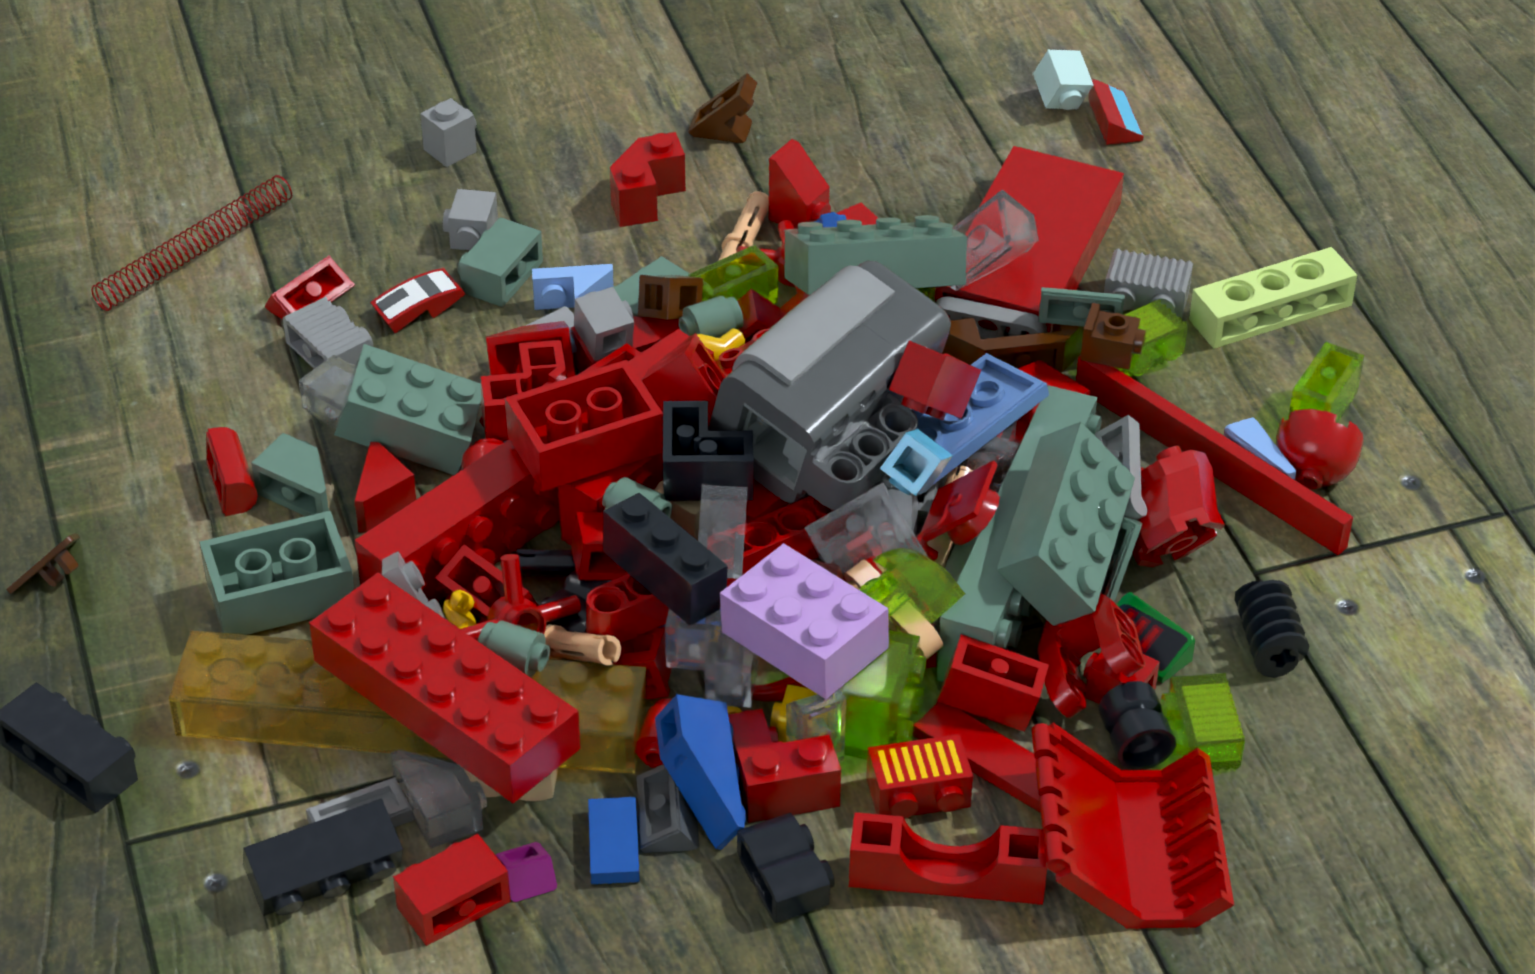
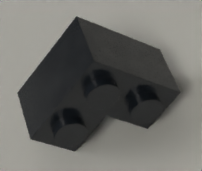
M663 401V492L665 500H753V430L708 431V401Z

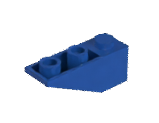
M676 694L655 717L660 759L715 849L722 850L737 835V830L745 828L746 818L745 809L741 805L738 785L739 767L735 763L732 744L733 726L729 722L727 703Z

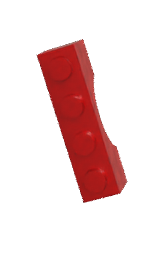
M854 812L850 845L849 887L1043 905L1047 875L1043 840L1045 834L1042 829L1000 825L993 835L981 842L965 846H948L922 838L908 826L903 816Z

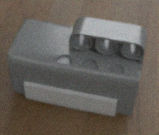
M868 260L858 266L849 265L844 267L788 312L737 357L732 372L720 384L708 431L753 430L754 479L785 502L794 503L801 496L808 493L830 509L845 510L851 507L886 475L880 469L904 434L916 430L918 424L916 414L910 408L901 405L904 396L890 391L889 387L909 340L939 353L943 352L950 333L951 322L949 316L938 304L877 261Z

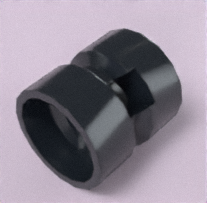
M1142 681L1126 682L1112 688L1101 698L1098 706L1099 714L1105 729L1110 733L1111 744L1118 761L1123 767L1131 770H1145L1164 762L1173 753L1176 747L1175 736L1167 718L1162 713V706L1156 691L1150 684Z

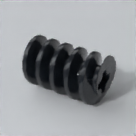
M1279 580L1252 581L1244 584L1235 591L1234 600L1238 607L1237 610L1242 620L1241 623L1246 633V639L1249 643L1256 669L1267 677L1276 678L1284 676L1294 670L1298 662L1303 660L1308 654L1310 648L1305 637L1304 628L1300 623L1301 619L1296 610L1297 607L1292 598L1291 589L1288 584Z

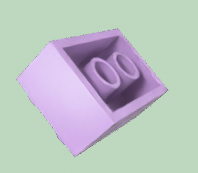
M784 543L720 592L722 633L824 699L829 698L889 648L888 608Z

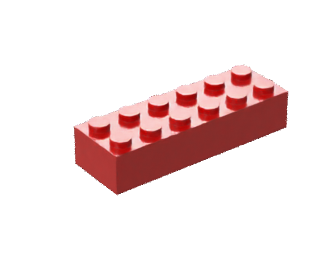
M376 573L309 622L314 661L513 804L581 749L579 710L379 573Z

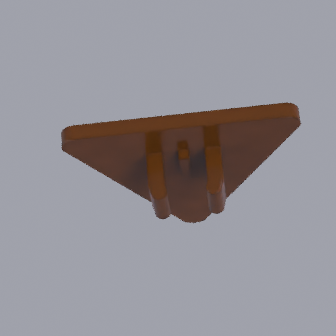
M77 533L69 535L6 590L11 595L37 573L49 585L55 587L64 580V576L53 566L56 562L67 575L78 568L77 561L67 549L79 540L80 536Z

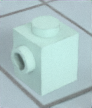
M1048 49L1033 73L1045 108L1079 109L1093 87L1081 51Z

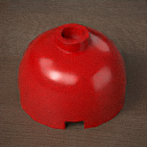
M1315 409L1295 410L1290 412L1288 420L1285 421L1284 418L1280 420L1276 435V446L1296 470L1295 480L1308 489H1319L1343 481L1356 468L1364 443L1363 433L1357 425L1349 421L1347 428L1342 424L1336 423L1337 415L1328 411Z

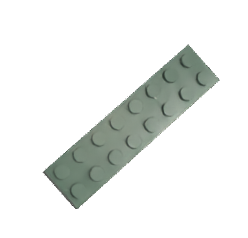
M1048 385L1049 396L1039 403L998 492L1000 496L999 505L995 515L978 535L940 617L939 636L943 642V647L938 650L937 681L943 682L947 667L961 634L1006 650L1010 646L1017 647L1023 629L1021 619L1023 616L1030 617L1033 606L996 569L1040 437L1082 422L1095 435L1096 432L1100 431L1102 417L1096 415L1097 397Z

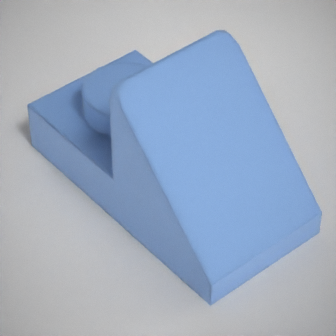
M612 264L532 269L534 310L557 309L565 306L573 308L575 307L576 298L590 292H598L614 287Z

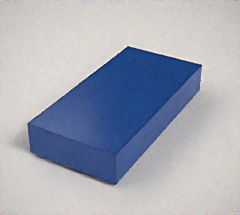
M636 797L588 799L591 884L640 882Z

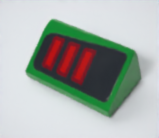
M1132 592L1126 593L1116 605L1135 623L1142 653L1160 661L1158 681L1161 683L1165 682L1193 660L1195 638Z

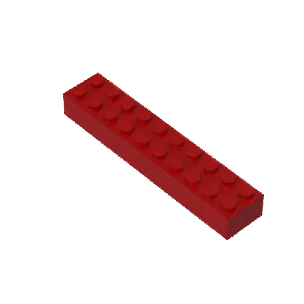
M677 329L628 362L642 381L648 369L690 336ZM706 347V349L714 359V352ZM507 440L355 539L360 585L376 573L382 575V559L399 551L405 563L413 561L417 566L425 584L420 588L428 601L436 599L439 602L448 595L435 577L463 544L494 565L501 560V556L520 549L526 542L544 530L553 527L560 520L558 487L542 492L511 441Z

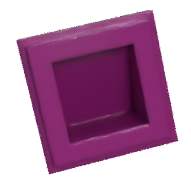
M533 842L495 854L508 870L510 898L513 902L554 891L557 888L551 856L539 842Z

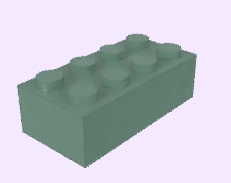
M931 215L916 216L915 222L901 223V220L898 218H878L875 225H862V222L858 220L837 221V227H823V224L818 222H802L798 224V229L785 230V278L810 295L842 268L849 265L858 266L869 260L883 264L914 288L966 285L967 236L953 229L952 224L939 221V217Z
M1082 422L1040 437L996 569L1053 626L1095 612L1135 481V477L1122 465L1102 444L1100 439L1095 437Z

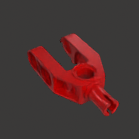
M1100 593L1096 610L1093 613L1054 626L1046 620L1039 642L1038 654L1040 662L1049 664L1044 681L1047 693L1055 707L1069 719L1086 708L1084 692L1087 691V687L1080 679L1078 665L1081 664L1080 660L1085 654L1101 648L1102 654L1111 669L1116 674L1121 672L1127 677H1130L1145 666L1135 623L1109 597Z

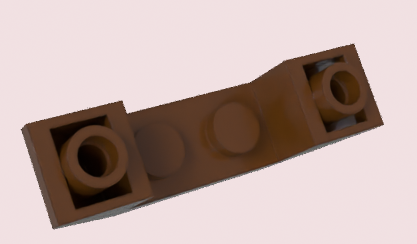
M974 318L951 320L950 333L942 354L947 353L969 365L987 353L1017 369L1041 360L1059 372H1063L1081 354L1084 327L1053 324L1052 332L981 339Z

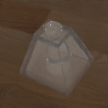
M1004 190L999 191L953 227V229L967 236L966 285L951 286V288L958 291L1009 264L1020 254L1028 252L1039 241L1034 215Z

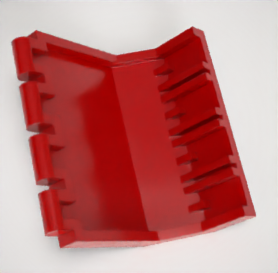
M1054 722L1050 725L1040 723L1032 727L1042 831L1045 834L1043 840L1046 866L1055 873L1056 882L1127 929L1196 928L1234 906L1211 761L1208 754L1197 747L1161 770H1120Z

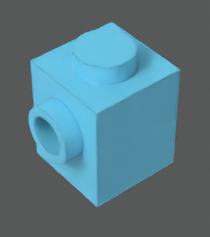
M919 429L904 434L880 469L890 476L889 481L897 489L905 494L911 495L912 493L917 496L929 490L953 455Z

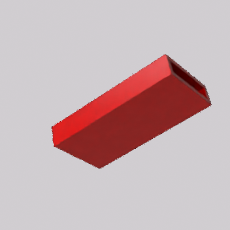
M1013 146L964 232V235L967 236L966 285L935 287V302L942 297H954L1039 316L1042 287L1077 290L1121 204L1124 173ZM989 320L978 321L981 327L995 331L998 330L997 326ZM1046 323L1048 332H1052L1053 324ZM1007 326V328H1006V331H1005V332H1007V333H1008V332H1009V329H1010V327H1008V326Z

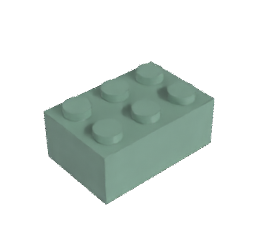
M364 344L349 382L334 435L368 447L370 442H379L392 455L455 475L461 466L463 453L471 443L481 402V383Z
M331 511L199 542L205 578L225 640L316 618L354 590L352 568Z

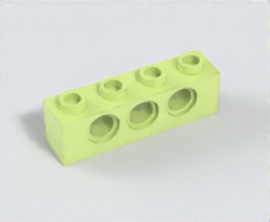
M1332 247L1193 289L1189 321L1211 347L1215 349L1352 306L1357 274Z

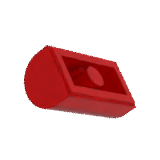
M227 427L208 428V432H206V463L222 513L226 517L247 512L255 505L258 494L239 436L234 430Z

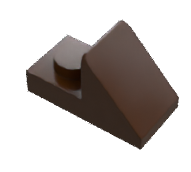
M746 73L696 109L688 133L698 138L744 143L752 125V120L745 113L749 111L754 103L752 97L757 82Z

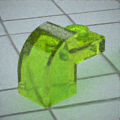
M908 548L892 549L874 558L873 561L883 573L878 578L867 581L859 589L888 608V618L908 601L930 624L935 622L965 595L964 591L944 567L924 554Z

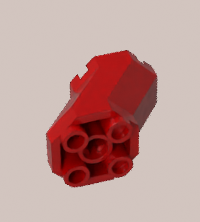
M1173 446L1157 454L1156 462L1146 468H1141V497L1147 506V514L1137 520L1142 523V527L1132 554L1138 565L1152 568L1162 565L1163 562L1160 556L1170 553L1174 560L1186 557L1213 541L1217 536L1215 529L1221 530L1225 524L1217 510L1213 468L1203 452L1196 450L1182 452L1179 446Z

